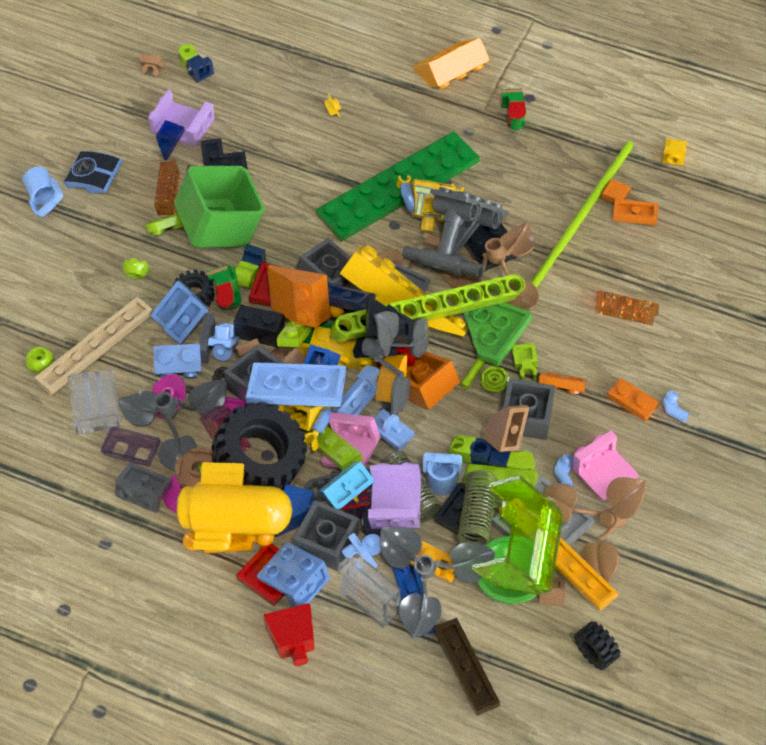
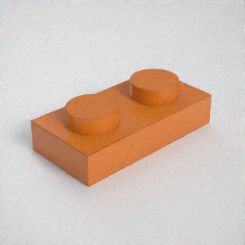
M615 199L613 221L656 225L659 203Z
M541 371L538 383L554 385L555 390L563 388L568 393L580 394V391H585L587 379Z
M620 378L607 393L608 399L644 422L659 406V401L623 378Z

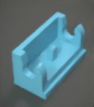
M353 462L318 490V493L329 502V506L339 510L375 480L361 462Z

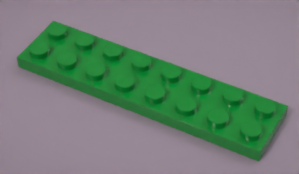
M453 131L316 209V215L342 242L405 205L401 190L397 187L399 175L403 181L407 180L408 175L411 176L410 185L414 179L444 183L479 163L480 156Z

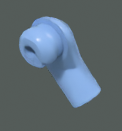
M668 391L666 396L663 397L666 414L685 423L690 413L678 407V394L674 391Z
M564 454L558 459L553 472L559 483L572 486L573 482L568 475L573 464V457L570 454Z

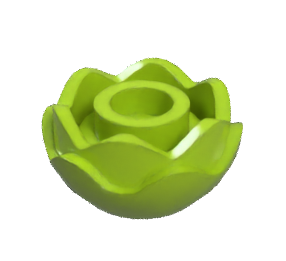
M136 258L125 259L122 264L124 274L133 279L144 278L149 273L150 267H148L149 265L146 261L139 262Z
M35 347L27 353L25 363L30 371L41 373L54 363V357L47 348Z
M490 366L481 373L480 383L488 392L499 393L508 386L509 375L501 367Z

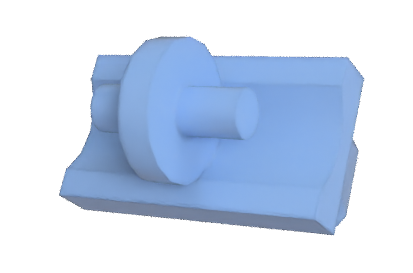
M222 322L220 325H216L215 335L208 340V345H214V357L220 361L229 359L233 354L232 347L239 343V336H234V324Z
M382 409L374 418L380 436L392 445V448L396 451H401L415 436V432L400 422L396 414L389 416L390 413Z
M354 533L351 534L348 538L352 543L341 550V552L357 573L367 565L372 570L375 569L378 565L371 556H375L382 551L380 537L375 534H369L365 536L361 543Z

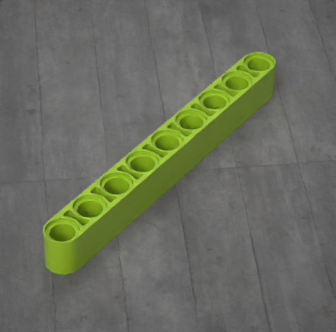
M512 274L390 303V305L401 314H405L403 309L409 310L412 316L408 317L413 320L414 325L420 318L431 321L515 300L525 289V281L520 275ZM508 284L513 285L516 291L511 290ZM488 289L494 291L495 296L489 294ZM467 294L472 295L475 301L470 300ZM446 299L451 300L454 306H450L446 302ZM425 304L430 305L433 311L427 310ZM366 309L339 316L331 327L332 337L336 341L344 342L368 336L365 335L366 326L360 322L362 319L366 320ZM339 325L347 327L348 332L341 331Z

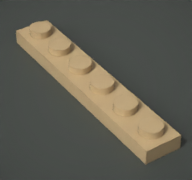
M136 297L35 377L36 383L52 396L147 320L152 314L153 309Z

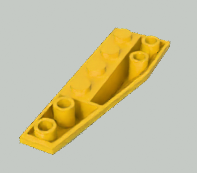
M361 245L340 272L343 277L362 291L375 294V299L383 305L427 295L395 269L396 266L393 262L386 258L383 260L377 256V251L368 245L366 247ZM425 304L427 310L433 311L430 305ZM403 309L407 316H412L409 310ZM453 315L428 321L429 327L459 336H464L468 330L465 326L466 323L461 318L454 317Z

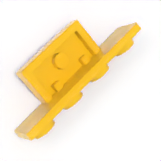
M319 326L314 328L310 344L340 354L338 365L360 371L365 366L377 368V362L374 361L375 357H354L353 349L357 339L339 342L332 337L330 328ZM302 343L298 349L306 359L310 344Z

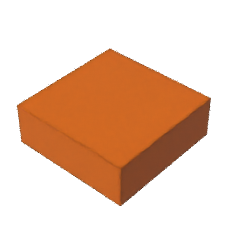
M611 179L602 193V199L612 203L615 202V199L626 200L631 192V187Z

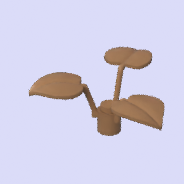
M528 222L513 228L500 239L492 238L486 242L485 248L487 253H483L484 259L482 263L484 265V272L487 260L489 259L493 264H501L505 275H510L504 261L506 256L511 254L515 257H521L532 251L535 240ZM467 259L469 262L479 264L473 259ZM441 272L443 279L454 288L481 282V278L465 274L463 276H456L453 272ZM525 281V289L515 300L505 303L528 311L538 304V290L534 284ZM510 284V289L516 291L515 287Z
M618 477L612 480L607 488L606 497L607 501L613 506L604 511L574 507L577 503L578 495L569 485L561 483L551 484L543 490V508L546 516L554 523L562 524L568 522L572 517V511L600 516V523L603 527L607 528V531L597 538L596 543H588L584 546L582 558L608 584L617 570L619 553L612 543L602 542V540L610 533H614L615 528L623 527L627 519L636 514L644 498L646 480L629 477Z

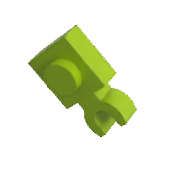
M535 343L513 345L511 349L515 369H520V380L524 381L525 374H531L533 381L537 379V369L535 367H538Z

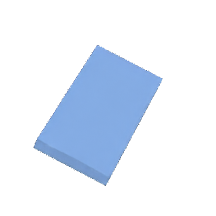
M253 363L246 393V403L253 402L258 404L259 402L277 405L340 407L346 377V366Z

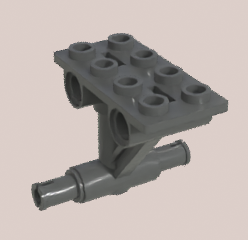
M439 187V191L431 189L430 194L435 195L433 201L434 212L445 215V225L438 250L427 247L417 249L405 246L402 251L403 259L418 262L421 267H433L453 272L456 276H463L465 274L481 278L484 273V265L469 262L465 257L457 254L479 225L496 229L501 224L503 215L508 216L509 211L503 210V205L493 203L469 193L456 192L444 187Z

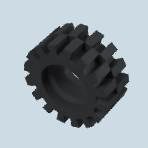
M194 269L193 273L187 270L186 275L183 273L179 274L180 279L176 277L175 283L181 281L189 289L193 287L201 288L202 291L195 295L206 306L209 307L211 301H214L213 281L208 280V276L205 275L204 271L198 274V270Z
M590 621L575 633V644L579 646V651L583 652V657H587L591 665L594 664L595 668L605 670L621 656V652L618 649V644L614 642V637L609 635L610 632L607 629L604 630L601 624L598 625L597 622Z

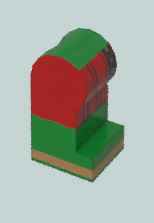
M522 88L502 89L500 104L501 108H507V126L513 130L522 129L525 125L526 116Z
M224 265L206 271L208 280L215 282L217 304L231 310L238 308L241 304V294L235 267Z

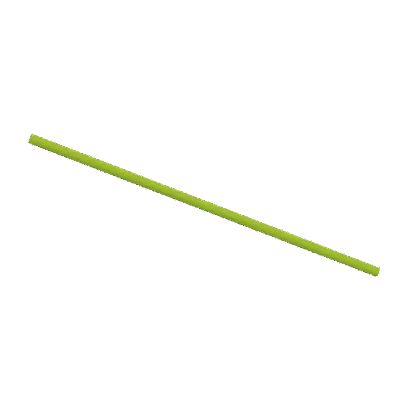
M626 142L531 280V283L536 288L634 147L633 142ZM479 358L475 361L460 383L462 389L467 390L485 365V361Z

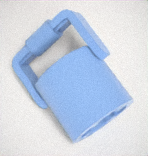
M44 167L31 168L23 175L22 182L30 197L29 204L35 215L44 217L63 198V192L57 181L51 178L48 170Z
M424 453L423 472H427V485L434 494L448 495L454 491L458 483V475L462 473L461 455Z

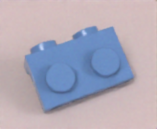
M200 344L153 346L154 370L156 375H161V378L168 374L184 373V377H198L197 372H203Z

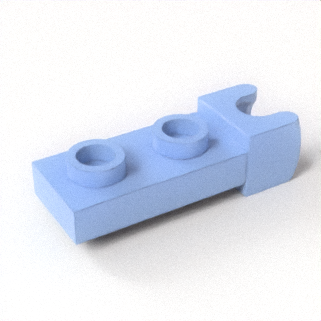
M365 366L357 375V381L343 395L340 407H333L331 411L334 413L359 415L376 395L377 377L379 376L380 369L373 366Z

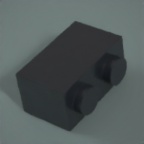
M240 304L233 322L235 336H239V339L246 341L258 339L259 344L279 348L277 346V337L285 327L284 314Z

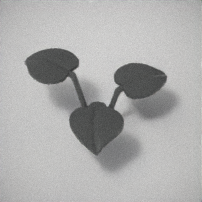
M384 311L374 315L377 324V338L366 337L362 344V352L364 355L375 357V362H380L398 374L392 385L389 415L391 416L392 414H398L408 403L410 380L404 377L402 371L382 358L389 355L391 347H412L413 357L423 356L429 344L428 321L420 318L414 323L413 340L410 345L394 342V338L399 330V318L394 312Z
M214 380L195 387L188 395V401L191 405L180 401L178 397L173 399L168 392L156 394L151 391H141L130 396L119 398V404L125 418L134 426L144 427L150 425L154 420V414L158 415L160 413L163 417L167 418L175 439H168L161 444L158 450V457L166 468L175 472L178 458L186 454L188 450L197 448V444L191 436L185 435L179 438L172 420L178 409L177 404L190 410L197 409L198 413L203 416L214 415L223 408L226 402L227 382L225 380Z
M382 527L380 532V546L385 560L392 567L398 569L406 568L412 560L416 572L421 577L422 596L416 593L410 594L402 600L399 607L401 621L411 637H419L428 633L436 626L441 617L440 601L435 597H427L426 580L436 573V567L455 568L456 575L461 581L474 583L484 578L495 557V552L491 548L479 543L466 542L452 549L450 557L454 564L434 562L432 557L426 554L414 557L421 552L422 541L419 534L413 529L406 527Z

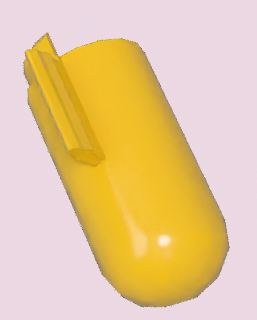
M202 462L201 482H198L195 486H186L179 493L177 519L182 528L193 529L195 532L194 550L227 551L231 546V534L270 536L283 531L290 523L293 512L289 497L283 490L274 486L243 485L244 464Z

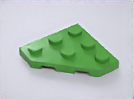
M470 295L469 299L475 301L474 297ZM507 303L463 312L478 358L498 367L533 319L531 312Z

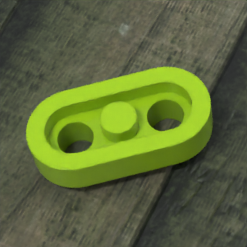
M178 213L145 224L147 233L152 232L153 236L164 233L165 228L173 226V229L184 227Z

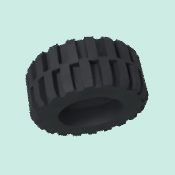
M253 402L245 403L244 407L238 406L234 408L232 413H228L224 418L212 442L211 449L213 452L211 458L213 463L244 464L243 485L274 486L284 490L285 485L291 484L305 462L307 443L303 441L306 437L304 431H299L298 429L300 424L296 419L292 420L290 418L291 414L286 410L282 412L278 410V406L272 405L270 407L265 402H259L257 405H254ZM245 436L264 438L275 448L278 462L261 464L253 461L243 452L239 439Z

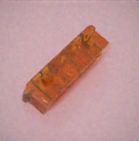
M174 159L168 162H160L154 207L158 215L170 216L174 214V202L177 196L180 175L179 167Z
M604 291L597 292L595 313L653 326L655 316L658 315L659 311L658 303Z

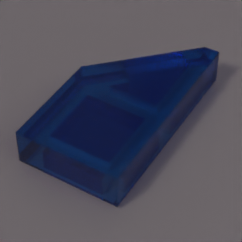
M167 120L164 121L156 134V139L165 161L168 160L185 132L183 126Z

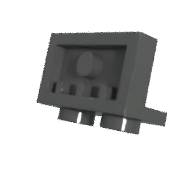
M130 462L116 478L115 495L122 500L157 513L160 509L161 498L172 486V479Z

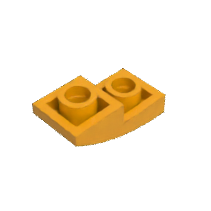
M407 355L385 356L384 360L402 371L404 377H406ZM383 364L378 377L375 401L391 402L392 385L398 374Z

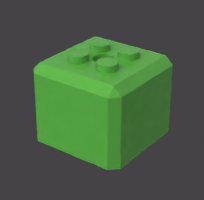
M190 166L174 202L190 243L194 247H234L250 244L265 211V207L248 170L242 166Z

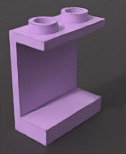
M167 90L165 95L159 99L155 110L149 114L148 123H150L151 133L197 147L215 119L213 104L205 102L199 111L173 102L172 91Z
M406 462L401 465H390L387 463L370 465V472L375 480L372 483L371 509H368L371 529H381L382 527L420 528L421 472L419 464Z

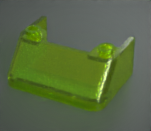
M521 475L489 483L488 488L503 499L501 514L512 526L506 557L474 564L473 570L500 589L536 595L550 592L563 523L560 508Z

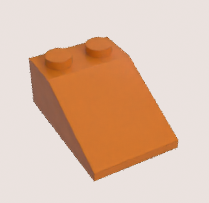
M273 265L267 267L271 308L284 314V317L296 324L317 327L330 318L327 275Z
M425 352L421 357H416L414 366L407 367L406 377L410 380L409 401L428 410L434 407L439 400L460 383L451 360Z

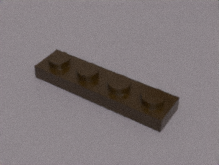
M455 618L435 626L434 632L476 716L500 707V701L458 619Z

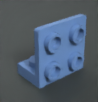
M286 542L257 574L258 580L287 595L291 607L310 603L331 579L323 560L289 542Z

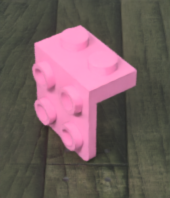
M331 412L329 420L331 429L362 454L363 460L361 463L365 467L381 438L374 417ZM325 456L322 457L321 463L323 466L338 468Z
M612 431L605 435L600 434L588 446L580 447L574 453L572 470L602 501L607 500V488L615 478H638V473L615 450L617 436Z

